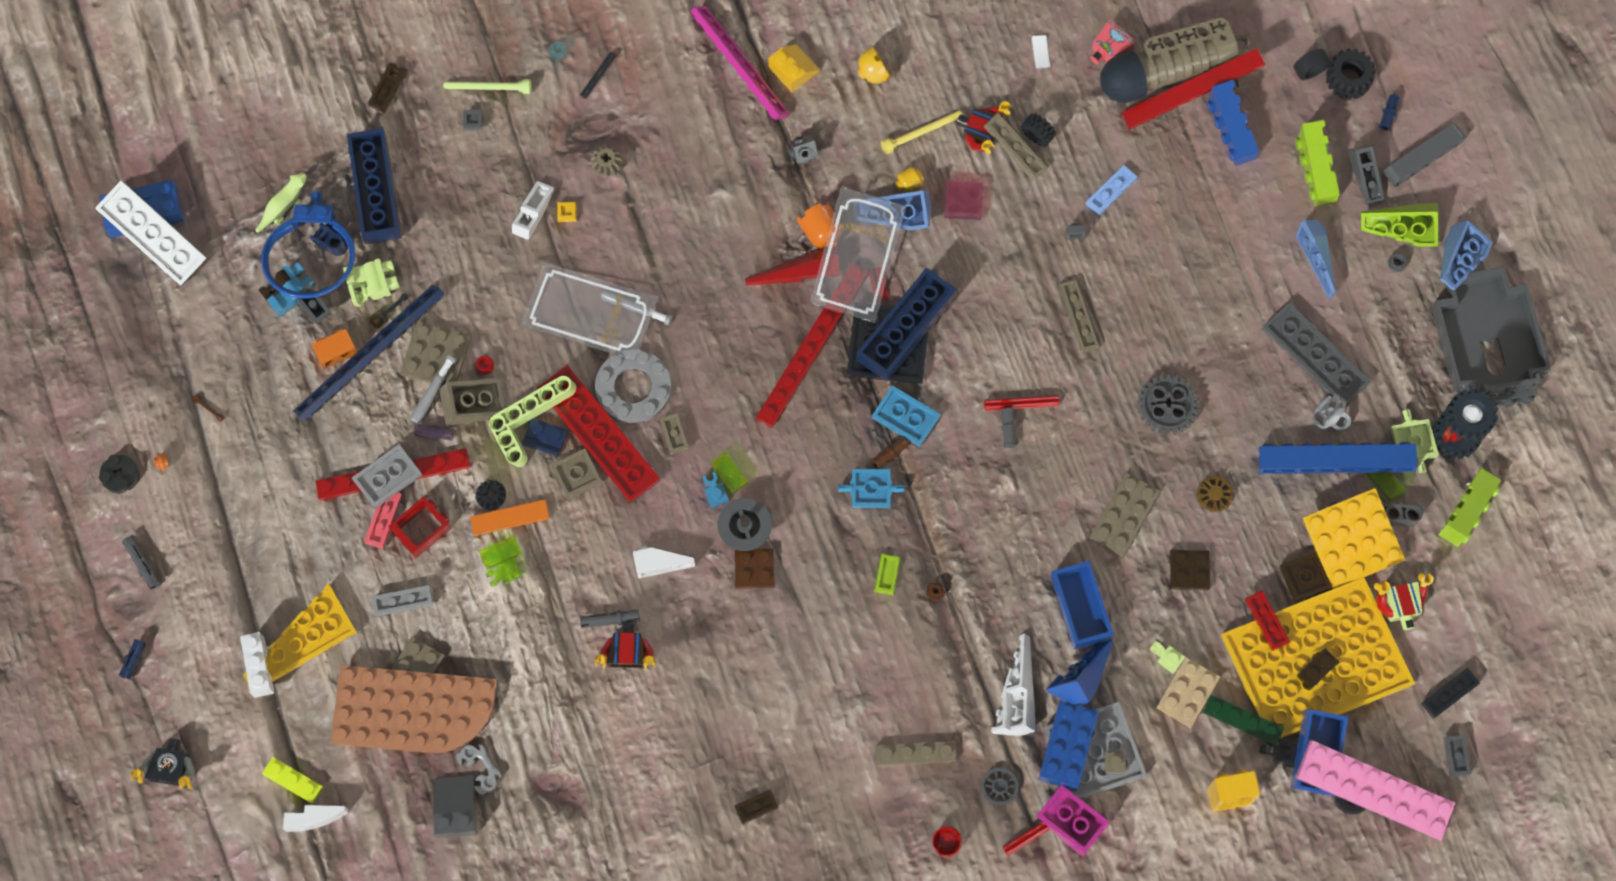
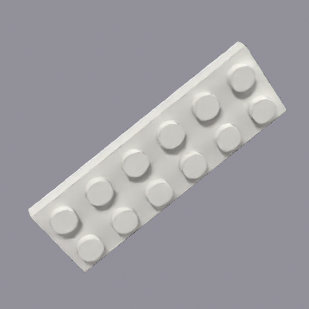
M120 181L95 208L180 286L207 259L206 256L123 181Z

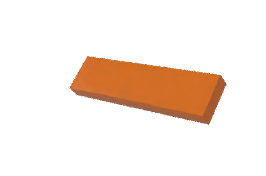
M545 499L470 517L474 537L550 519Z

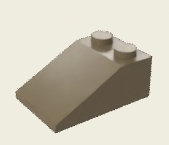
M500 378L446 382L439 389L446 426L487 420L506 408Z

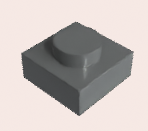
M463 110L464 130H482V110Z
M1074 223L1067 226L1065 240L1084 239L1086 225Z

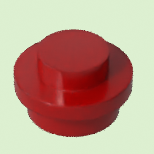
M482 356L477 359L475 367L480 374L487 375L494 370L495 365L492 358Z

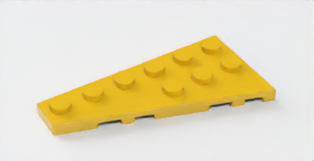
M329 583L311 601L312 603L281 633L282 635L275 643L273 642L269 646L266 664L271 674L272 682L357 634ZM245 672L243 676L248 683L247 673Z

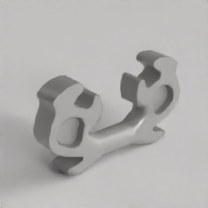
M479 744L480 751L474 746L467 745L460 753L456 754L458 763L462 765L463 760L468 761L466 766L469 768L475 764L476 758L482 760L488 770V776L479 775L476 781L481 782V787L474 786V788L480 795L494 791L497 787L496 775L502 779L500 770L494 766L487 754L486 748L482 744Z

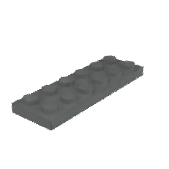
M1290 302L1262 327V330L1331 397L1334 394L1341 395L1345 399L1346 405L1371 383Z

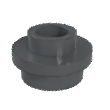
M1396 253L1389 257L1388 266L1392 271L1401 272L1406 268L1407 260L1404 255ZM1394 261H1398L1400 265H1395Z

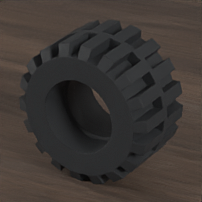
M1349 48L1345 52L1341 50L1338 55L1335 54L1326 72V83H1329L1328 88L1330 90H1334V95L1339 94V98L1342 99L1347 97V100H1351L1352 97L1358 99L1360 95L1364 96L1366 91L1370 89L1375 78L1376 68H1374V61H1370L1371 57L1369 55L1365 56L1366 52L1362 51L1360 53L1355 48L1354 51H1351ZM1352 69L1359 74L1360 78L1349 79L1343 75L1341 70Z

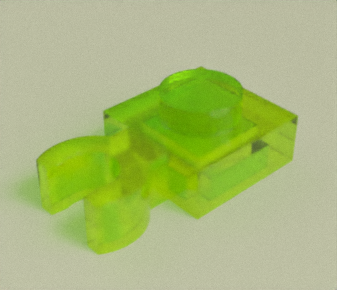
M515 558L498 564V571L491 570L486 573L487 578L495 576V580L489 582L491 587L498 585L502 579L504 584L523 577Z

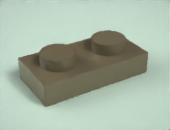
M678 413L660 418L670 455L688 451L689 447Z

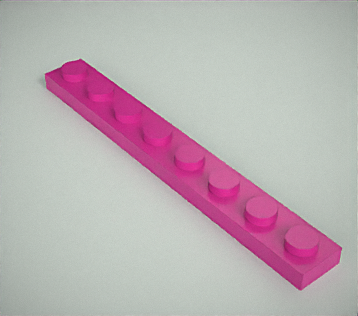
M706 6L694 7L691 13L695 20L714 41L716 47L725 55L726 60L732 64L737 74L746 82L748 88L757 96L758 101L764 105L769 115L774 120L786 119L790 115L788 110Z

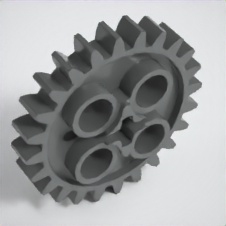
M1162 374L1159 376V380L1153 377L1152 384L1147 381L1145 384L1146 388H1141L1143 394L1138 395L1140 401H1137V406L1141 408L1138 409L1137 413H1143L1140 420L1146 419L1145 426L1151 424V431L1158 428V434L1165 430L1166 436H1168L1170 431L1176 435L1177 429L1184 432V426L1190 428V422H1195L1196 418L1194 416H1197L1199 412L1196 409L1200 406L1199 403H1195L1199 397L1193 396L1196 390H1189L1191 383L1184 385V378L1179 382L1177 375L1174 379H1171L1170 374L1167 375L1166 379L1163 378ZM1159 392L1163 397L1157 398L1154 393ZM1179 393L1182 398L1176 399L1173 394ZM1154 411H1161L1163 416H1156ZM1173 412H1180L1182 417L1174 416Z

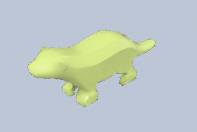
M303 172L291 175L290 182L270 199L265 208L263 218L255 229L256 232L259 233L272 222L279 225L285 219L283 217L285 212L292 205L295 207V204L299 205L301 203L298 197L307 177Z

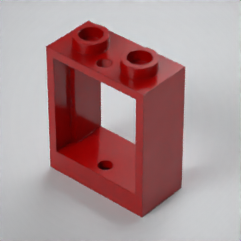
M424 496L388 526L390 531L415 559L451 529L448 524L450 522L449 518L444 513L439 514L436 510L438 508L431 499L427 500ZM426 508L442 526L419 546H416L401 529Z

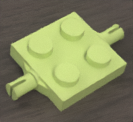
M1410 409L1404 410L1402 413L1405 422L1390 428L1394 444L1401 442L1416 444L1419 473H1425L1427 469L1424 461L1439 455L1429 419L1413 420Z

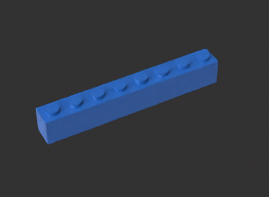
M1364 442L1360 445H1352V443H1342L1340 445L1323 443L1321 446H1313L1311 443H1304L1301 446H1294L1290 443L1283 444L1282 446L1264 444L1259 446L1258 450L1259 474L1415 472L1418 467L1416 444H1411L1410 442H1401L1399 444L1382 442L1380 445H1372L1369 442Z

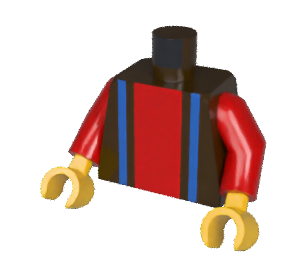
M1003 101L999 106L974 109L970 118L959 115L956 125L965 128L963 138L973 151H985L987 155L991 154V147L995 148L993 144L995 139L983 126L997 113L1000 115L1004 113L1006 116L1010 115V111L1007 108L1012 106L1009 102Z
M631 622L623 623L622 633H614L613 637L608 638L601 648L599 655L595 657V667H597V664L602 663L604 669L606 664H608L609 668H645L647 670L648 665H653L656 668L654 650L648 640L642 638L640 633H634V623Z

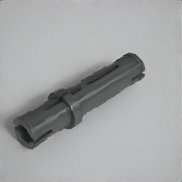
M126 537L122 544L137 566L138 574L144 578L150 590L156 589L161 585V582L153 572V566L147 562L134 537Z
M638 609L622 612L617 610V612L580 616L581 629L612 624L620 626L625 622H640Z

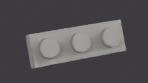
M430 585L371 596L375 617L433 606Z

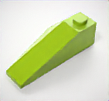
M1419 203L1362 211L1361 230L1379 236L1392 237L1400 242L1413 243L1414 246L1438 247L1439 206L1438 203Z

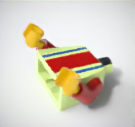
M1423 573L1418 575L1421 584L1415 582L1390 587V584L1383 580L1382 585L1379 583L1374 585V588L1379 591L1377 592V608L1390 622L1401 620L1404 631L1415 628L1413 618L1422 613L1428 591L1427 585L1433 582V576L1429 573L1426 579Z

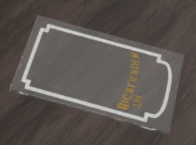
M841 187L809 303L875 323L906 206Z
M544 262L520 325L636 361L659 297Z

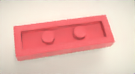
M397 493L376 508L364 541L365 544L384 549L390 533L388 526L395 519L403 496L401 493Z

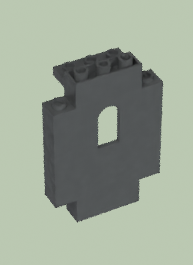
M1503 267L1471 272L1456 290H1452L1444 283L1448 299L1436 300L1431 309L1453 391L1462 392L1467 390L1468 392L1470 389H1475V393L1479 390L1483 391V396H1486V394L1490 396L1489 401L1494 400V408L1502 405L1503 407H1511L1519 402H1522V404L1533 402L1538 395L1537 385L1541 382L1542 378L1546 377L1551 367L1528 285L1509 288ZM1498 340L1505 365V372L1503 374L1493 375L1488 371L1481 342Z

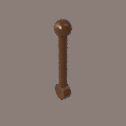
M198 395L192 397L194 403H199L216 416L218 421L224 419L222 414H218L201 401Z

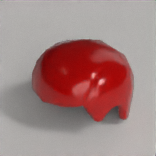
M943 826L937 829L932 837L933 848L940 856L952 857L962 848V836L954 827Z

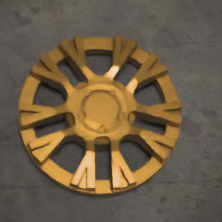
M1220 476L1207 477L1200 483L1197 489L1198 502L1208 511H1223L1229 507L1233 500V488L1226 479ZM1215 480V485H1211L1210 481ZM1219 481L1222 482L1220 487L1217 486ZM1226 485L1229 490L1224 491L1222 487ZM1200 490H1206L1207 494H1200ZM1221 499H1226L1228 503L1224 505ZM1209 501L1214 503L1213 508L1207 506ZM1216 502H1219L1220 508H1217Z

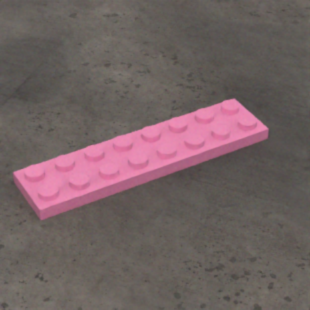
M1309 741L1296 776L1301 781L1437 840H1442L1455 805L1454 802L1315 741Z

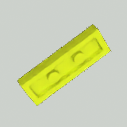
M274 757L271 758L262 772L267 778L311 804H314L324 788Z

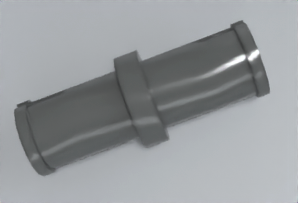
M1004 408L1002 409L1003 425L1001 426V431H1003L1004 448H1014L1016 446L1015 430L1017 429L1016 425H1014V409Z

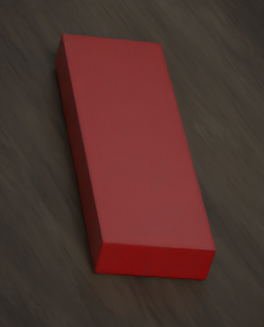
M1263 590L1244 599L1272 652L1290 643Z

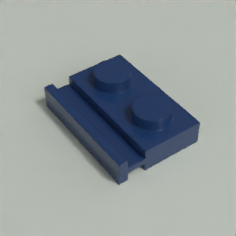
M531 419L522 444L559 457L568 430Z

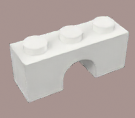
M260 632L240 636L250 694L254 698L274 694L271 674L266 664V656L268 655L264 636Z

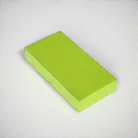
M881 553L874 592L894 596L901 557Z

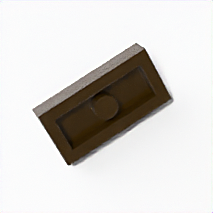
M1325 648L1296 676L1311 690L1339 661Z
M771 789L734 805L742 825L779 809Z

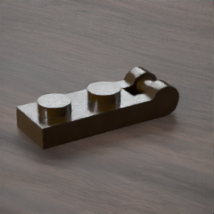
M390 62L368 101V106L385 113L402 80L406 77L408 69L404 67L399 68L396 64Z

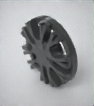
M994 768L988 771L981 782V791L984 798L994 805L1010 803L1015 799L1019 789L1016 776L1005 768ZM998 772H1001V778H998ZM992 773L996 777L994 781L988 777ZM1005 773L1011 776L1008 781L1003 778ZM985 781L992 783V786L985 784ZM1014 781V785L1008 786L1007 783ZM985 788H991L992 792L986 794ZM1007 789H1015L1014 794L1008 793ZM993 792H994L996 795H995V797H994L993 800H992V799L990 798V796H991V795L993 794ZM1006 793L1010 799L1007 800L1003 794ZM1000 795L1003 799V802L996 801L997 796Z

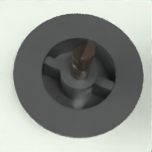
M740 498L728 503L722 509L718 517L717 526L719 535L725 544L735 550L750 551L766 542L771 533L772 520L769 511L763 504L754 499Z

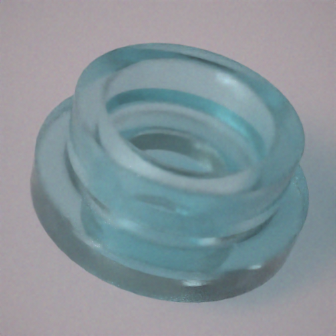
M554 42L549 47V54L553 59H563L567 55V47L562 42Z

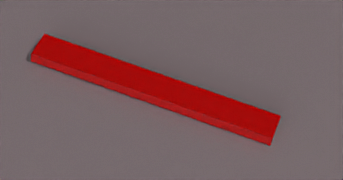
M1256 48L1121 113L1129 130L1211 92L1213 86L1236 80L1265 66V63Z

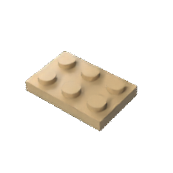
M1186 657L1159 702L1157 709L1191 728L1219 681L1220 676Z

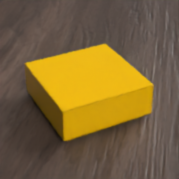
M557 202L558 222H577L576 202Z

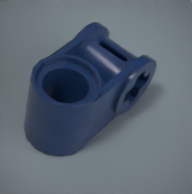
M320 223L319 229L314 235L309 237L317 246L324 248L335 256H341L346 252L347 246L343 238L323 223ZM335 243H340L338 246L333 247Z

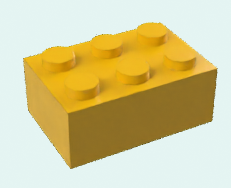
M1248 769L1237 771L1235 775L1229 776V773L1218 774L1217 778L1207 788L1212 812L1252 805L1260 796L1255 771L1249 772Z

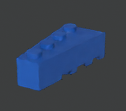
M1234 80L1212 87L1207 108L1210 113H1213L1216 128L1220 129L1222 143L1227 145L1229 159L1234 161L1235 166L1255 160L1259 150L1251 129L1246 128L1248 126L1245 113L1240 111L1241 100L1239 95L1235 96L1233 91L1235 83Z

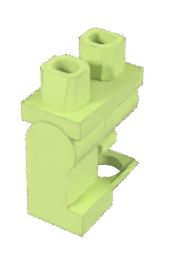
M379 258L364 265L353 267L346 282L355 306H362L369 296L372 300L391 296L390 291L399 288L396 276L386 277L387 274L395 272L391 260L381 262ZM361 287L362 292L356 291L354 289Z

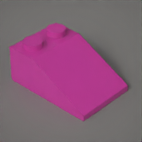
M1063 785L1057 789L1037 814V817L1083 858L1109 826L1107 819Z

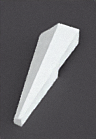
M1026 634L1019 636L1021 643L1018 651H1015L1013 656L1016 658L1014 666L1008 672L1001 695L1003 702L1000 710L996 712V716H998L995 727L991 728L993 734L1023 736L1036 732L1030 636Z

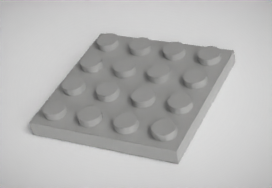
M1119 702L1095 709L1098 710V715L1078 790L1068 789L1079 799H1084L1147 777ZM1053 724L1044 727L1048 740ZM1105 752L1125 753V774H1105Z

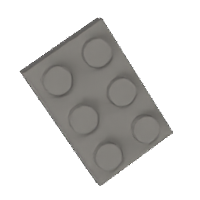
M398 444L352 477V479L374 509H376L422 476V474Z

